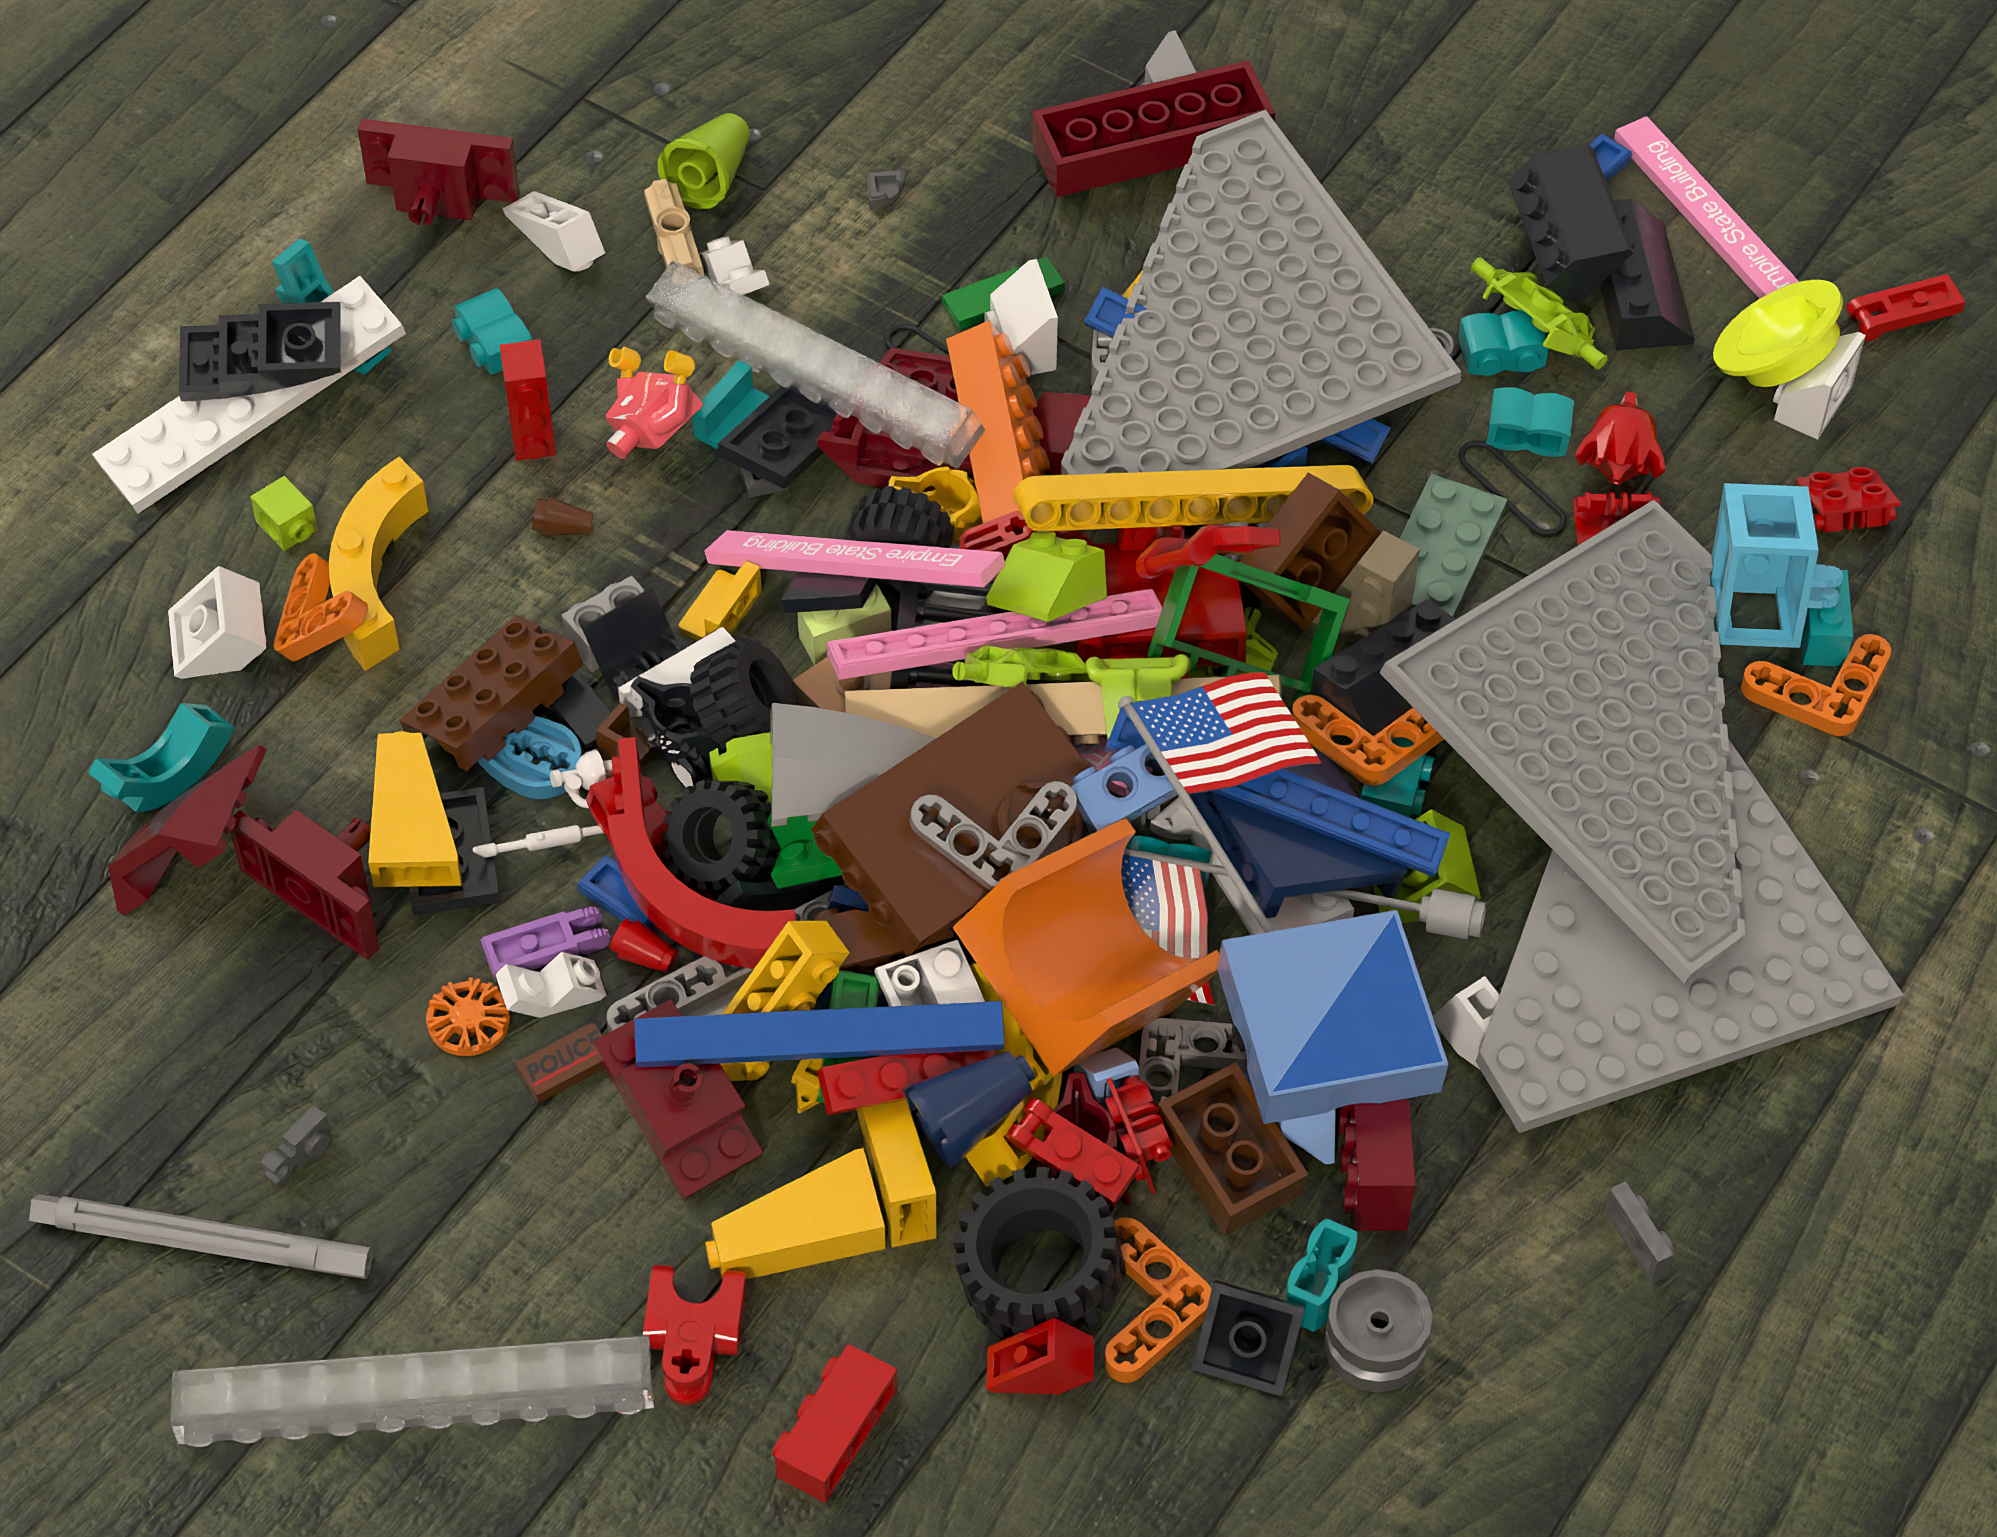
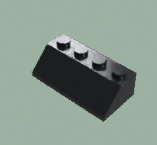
M1588 144L1533 155L1508 180L1547 287L1577 303H1581L1634 253L1594 149Z
M1632 199L1614 200L1634 251L1624 263L1600 284L1616 350L1694 344L1695 338L1664 223Z
M1423 601L1315 667L1310 695L1325 699L1372 736H1375L1413 708L1380 674L1385 662L1453 622L1456 618L1430 601Z

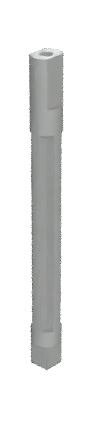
M39 1194L31 1199L29 1221L55 1225L61 1229L367 1279L370 1274L373 1254L372 1247L66 1196L59 1198Z

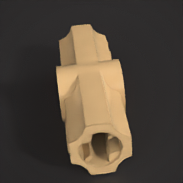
M667 179L653 181L652 185L644 190V197L657 236L658 251L663 255L670 281L680 285L681 288L695 285L696 281L704 276V271L692 235L690 216L684 209L676 183H671Z

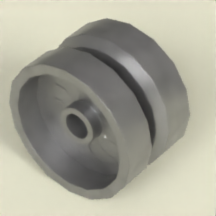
M1379 1269L1357 1273L1342 1282L1331 1298L1324 1342L1328 1363L1340 1379L1357 1389L1377 1393L1399 1389L1413 1380L1424 1365L1433 1315L1426 1295L1415 1282L1401 1274Z

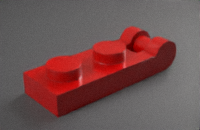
M1946 274L1854 298L1847 304L1846 311L1853 321L1859 323L1858 331L1866 335L1865 341H1872L1885 332L1962 313L1965 301L1950 276ZM1878 311L1880 312L1879 315H1875V316H1873V315L1871 314V313L1878 312Z
M1031 1098L1023 1109L1026 1113L1019 1124L1012 1125L1005 1135L1006 1138L1013 1145L1056 1172L1060 1173L1063 1170L1072 1173L1077 1185H1080L1083 1180L1087 1181L1094 1187L1096 1197L1102 1195L1106 1203L1115 1207L1138 1173L1139 1164L1053 1112L1042 1101ZM1040 1125L1051 1131L1044 1142L1034 1136Z

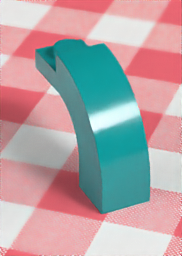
M299 238L271 261L281 283L275 291L282 304L321 302L335 293L322 272L310 242ZM390 345L353 370L365 375L392 352Z
M180 703L163 735L148 750L131 759L95 758L88 773L101 783L100 788L104 793L122 800L135 812L153 810L179 797L210 769L228 743L235 727L207 705Z

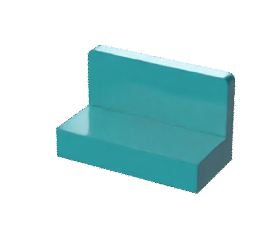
M738 360L703 398L701 402L704 405L692 416L693 432L696 439L718 450V443L770 397L753 388L752 366Z

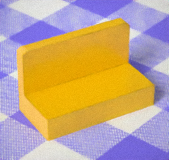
M745 561L736 575L724 570H717L678 624L679 632L698 641L721 627L732 635L762 592L760 566Z

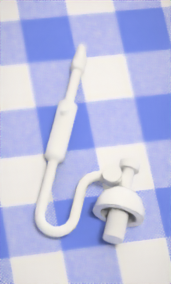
M592 750L582 755L576 763L575 770L560 772L557 769L550 771L552 786L554 788L560 787L564 783V789L568 792L573 802L583 808L589 807L586 799L579 795L580 787L582 786L584 789L589 790L590 785L613 776L612 760L603 761L597 750ZM573 825L527 834L523 840L497 845L490 843L473 848V852L487 858L496 856L497 853L522 848L535 851L577 843L581 841L582 837L604 832L598 825L586 828Z

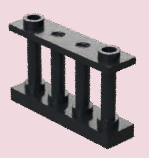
M902 581L897 630L914 628L915 623L923 624V620L945 623L1000 614L1002 609L992 606L991 611L926 604V599L918 598V593L926 594V590L986 597L994 581H990L985 587ZM920 666L892 671L890 689H907L908 685L916 686L917 682L956 687L994 685L977 683L972 680H956L953 676V669Z

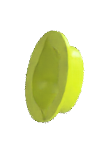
M1806 280L1787 285L1760 298L1738 314L1720 334L1713 351L1716 365L1725 374L1745 376L1752 385L1758 387L1780 385L1807 373L1830 354L1839 340L1840 327L1836 320L1843 306V298L1839 289L1829 281Z

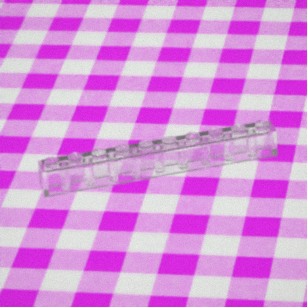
M673 260L645 297L655 310L653 316L664 326L673 328L676 325L695 342L701 343L702 340H705L721 355L730 358L732 354L739 357L740 361L752 366V371L759 373L762 369L768 372L770 377L786 388H789L791 384L798 387L805 397L815 403H819L820 400L829 403V406L844 418H849L850 415L859 418L861 424L876 434H879L881 430L890 434L891 439L905 449H910L912 446L920 449L921 453L928 460L937 465L945 462L958 469L986 430L972 409Z
M649 1336L172 1371L171 1425L178 1444H187L193 1447H203L214 1441L234 1440L239 1443H253L260 1438L280 1436L286 1439L297 1440L307 1437L308 1434L319 1433L347 1436L359 1430L378 1429L382 1432H397L404 1427L427 1426L433 1429L449 1427L452 1423L465 1422L491 1425L504 1419L521 1418L525 1421L534 1422L541 1421L547 1418V1416L557 1415L585 1418L597 1412L617 1411L621 1414H635L642 1409L654 1408L652 1355Z

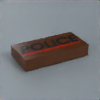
M594 1022L515 1062L516 1072L537 1103L605 1069L591 1046L593 1041L603 1036Z

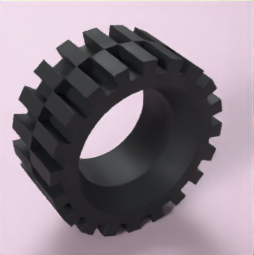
M1037 1167L1036 1178H1027L1025 1170L1020 1169L1012 1171L1014 1178L1012 1183L1004 1185L1000 1176L989 1182L992 1194L986 1197L978 1191L970 1199L974 1213L963 1209L958 1219L962 1232L954 1231L953 1245L956 1254H953L956 1268L970 1307L973 1306L976 1317L984 1326L990 1321L993 1332L1002 1338L1006 1337L1010 1329L1013 1335H1017L1053 1318L1074 1328L1083 1322L1090 1330L1099 1323L1096 1309L1099 1307L1108 1313L1114 1304L1111 1290L1120 1292L1123 1282L1120 1269H1124L1123 1255L1113 1215H1110L1108 1204L1102 1195L1096 1198L1094 1187L1085 1180L1076 1187L1074 1175L1061 1170L1058 1180L1052 1179L1050 1168ZM1041 1230L1058 1231L1072 1237L1081 1245L1084 1251L1078 1270L1070 1280L1053 1290L1042 1293L1021 1292L1008 1286L997 1275L1000 1259L1006 1249L1015 1240L1028 1233Z

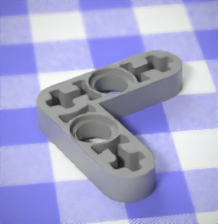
M1057 781L1047 783L1039 790L1000 841L996 840L954 806L937 795H925L915 801L910 811L909 823L911 829L920 838L991 891L999 883L992 878L995 871L994 868L985 861L981 869L974 865L982 858L986 847L993 851L988 857L989 861L996 866H1001L1004 862L1011 866L1008 874L1037 861L1071 818L1077 805V798L1074 790L1069 785ZM1058 794L1062 795L1065 798L1062 806L1066 811L1064 812L1061 809L1055 810L1047 823L1040 819L1049 803L1045 796L1048 795L1051 798H1055ZM933 807L938 809L937 819L945 827H948L950 820L957 823L950 830L945 842L938 838L942 835L943 828L934 822H931L928 826L921 823L923 814L919 811L920 809L930 811ZM1034 811L1038 817L1030 815V813ZM1046 824L1054 826V828L1050 830ZM1031 826L1037 829L1041 836L1040 845L1033 849L1022 847L1016 839V832L1021 827ZM969 833L973 835L978 842L977 852L970 856L959 854L953 846V839L958 834Z
M1158 1018L1143 1029L1138 1076L1141 1081L1147 1082L1146 1077L1155 1071L1164 1072L1170 1077V1083L1164 1087H1155L1147 1082L1153 1101L1161 1102L1178 1093L1180 1066L1224 1069L1236 1062L1241 1071H1247L1246 1051L1241 1052L1236 1045L1237 1038H1233L1232 1024ZM1161 1035L1166 1036L1167 1040L1165 1057L1156 1056L1157 1038ZM1201 1037H1209L1214 1039L1219 1047L1215 1051L1205 1053L1196 1049L1194 1042ZM1227 1040L1232 1041L1231 1053H1226Z

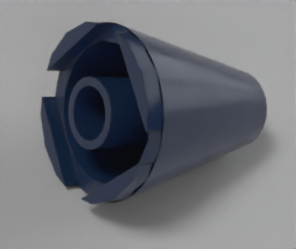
M1006 1052L910 1084L903 1088L902 1091L911 1112L916 1109L919 1110L917 1112L921 1122L919 1126L941 1160L947 1163L949 1168H952L1032 1092L1030 1081L1035 1079V1075L1022 1055L1014 1058L1010 1052Z

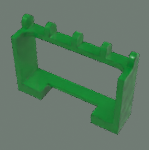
M1215 554L1205 565L1198 567L1186 565L1175 569L1148 650V658H1160L1163 647L1167 646L1186 652L1185 656L1192 663L1190 672L1195 669L1198 658L1201 657L1223 664L1224 668L1221 677L1234 676L1237 669L1247 673L1279 675L1281 677V684L1296 689L1293 704L1298 698L1309 695L1314 668L1331 658L1350 601L1349 598L1266 572ZM1198 567L1323 608L1299 681L1174 640Z

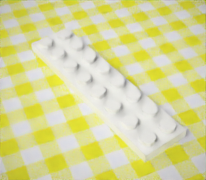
M361 276L321 301L340 302L341 373L302 385L225 399L181 402L179 396L92 454L99 466L137 514L406 334L400 321Z

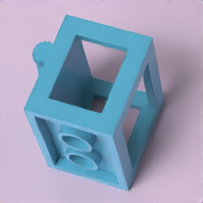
M1724 483L1712 551L1713 569L1710 572L1711 587H1715L1717 614L1714 617L1715 632H1719L1720 645L1800 648L1807 608L1825 607L1827 609L1833 606L1836 607V604H1838L1840 594L1835 588L1842 584L1844 573H1842L1839 567L1816 564L1819 549L1808 487ZM1733 592L1775 594L1780 630L1732 628L1730 609Z

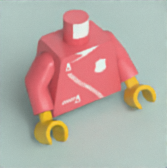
M623 347L622 350L613 348L610 351L609 363L612 367L621 370V378L617 379V400L606 414L607 422L616 432L607 441L606 445L614 455L625 459L635 447L650 449L661 447L704 404L689 387L690 384L686 383V378L690 377L695 369V363L690 356L670 350L664 360V370L672 374L638 372L633 377V372L638 369L641 363L640 355L635 350Z

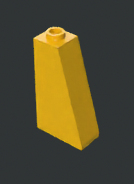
M398 731L395 733L378 734L368 861L373 887L461 886L462 884L458 854L421 733Z
M906 1100L856 1110L891 1247L936 1239V1191Z
M864 1148L853 1150L711 1222L713 1240L705 1242L710 1269L719 1268L721 1278L724 1272L728 1270L745 1271L746 1280L885 1249V1225Z

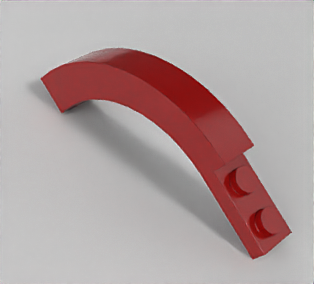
M636 738L618 739L619 756L612 757L614 782H622L623 793L615 794L617 814L608 815L607 819L614 856L620 875L630 895L642 912L659 929L691 951L732 966L755 969L787 922L797 921L795 909L753 911L734 908L703 897L679 881L659 859L646 832L641 766Z

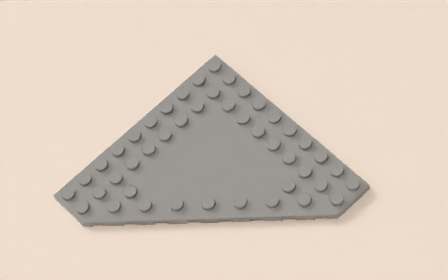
M1266 110L1196 137L1189 162L1185 164L1176 185V193L1172 203H1169L1157 239L1151 245L1143 265L1142 275L1139 282L1135 284L1126 305L1125 314L1131 313L1135 317L1123 318L1122 323L1116 329L1109 346L1107 359L1104 366L1101 365L1091 389L1092 395L1087 407L1081 413L1074 430V438L1070 448L1066 450L1061 461V474L1077 475L1252 468L1460 383L1461 370ZM1136 303L1147 308L1139 313L1134 311Z
M1653 500L1388 660L1382 667L1380 674L1630 929L1686 983L1737 946L1746 935L1745 920L1740 919L1739 903L1743 896L1740 870L1736 869L1735 863L1738 840L1736 820L1731 819L1730 804L1733 802L1734 796L1732 774L1727 771L1726 756L1730 751L1727 725L1723 724L1722 718L1725 696L1723 678L1719 677L1718 673L1721 651L1719 632H1715L1714 617L1717 614L1715 587H1711L1710 572L1713 569L1712 555Z
M1730 740V752L1726 756L1727 771L1732 774L1734 800L1730 804L1731 819L1736 820L1738 850L1735 852L1736 869H1739L1741 874L1743 899L1739 903L1740 919L1745 920L1746 935L1737 946L1684 983L1552 849L1475 1061L1518 1133L1899 1005L1903 993Z

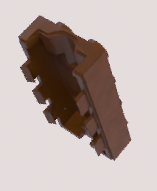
M516 615L399 721L405 732L421 733L423 740L427 736L435 739L445 751L454 755L459 768L467 771L482 757L490 761L506 746L503 738L511 730L519 734L535 720L533 710L542 703L548 708L564 693L561 684L575 673L583 663L574 641L552 631L542 633L539 625Z

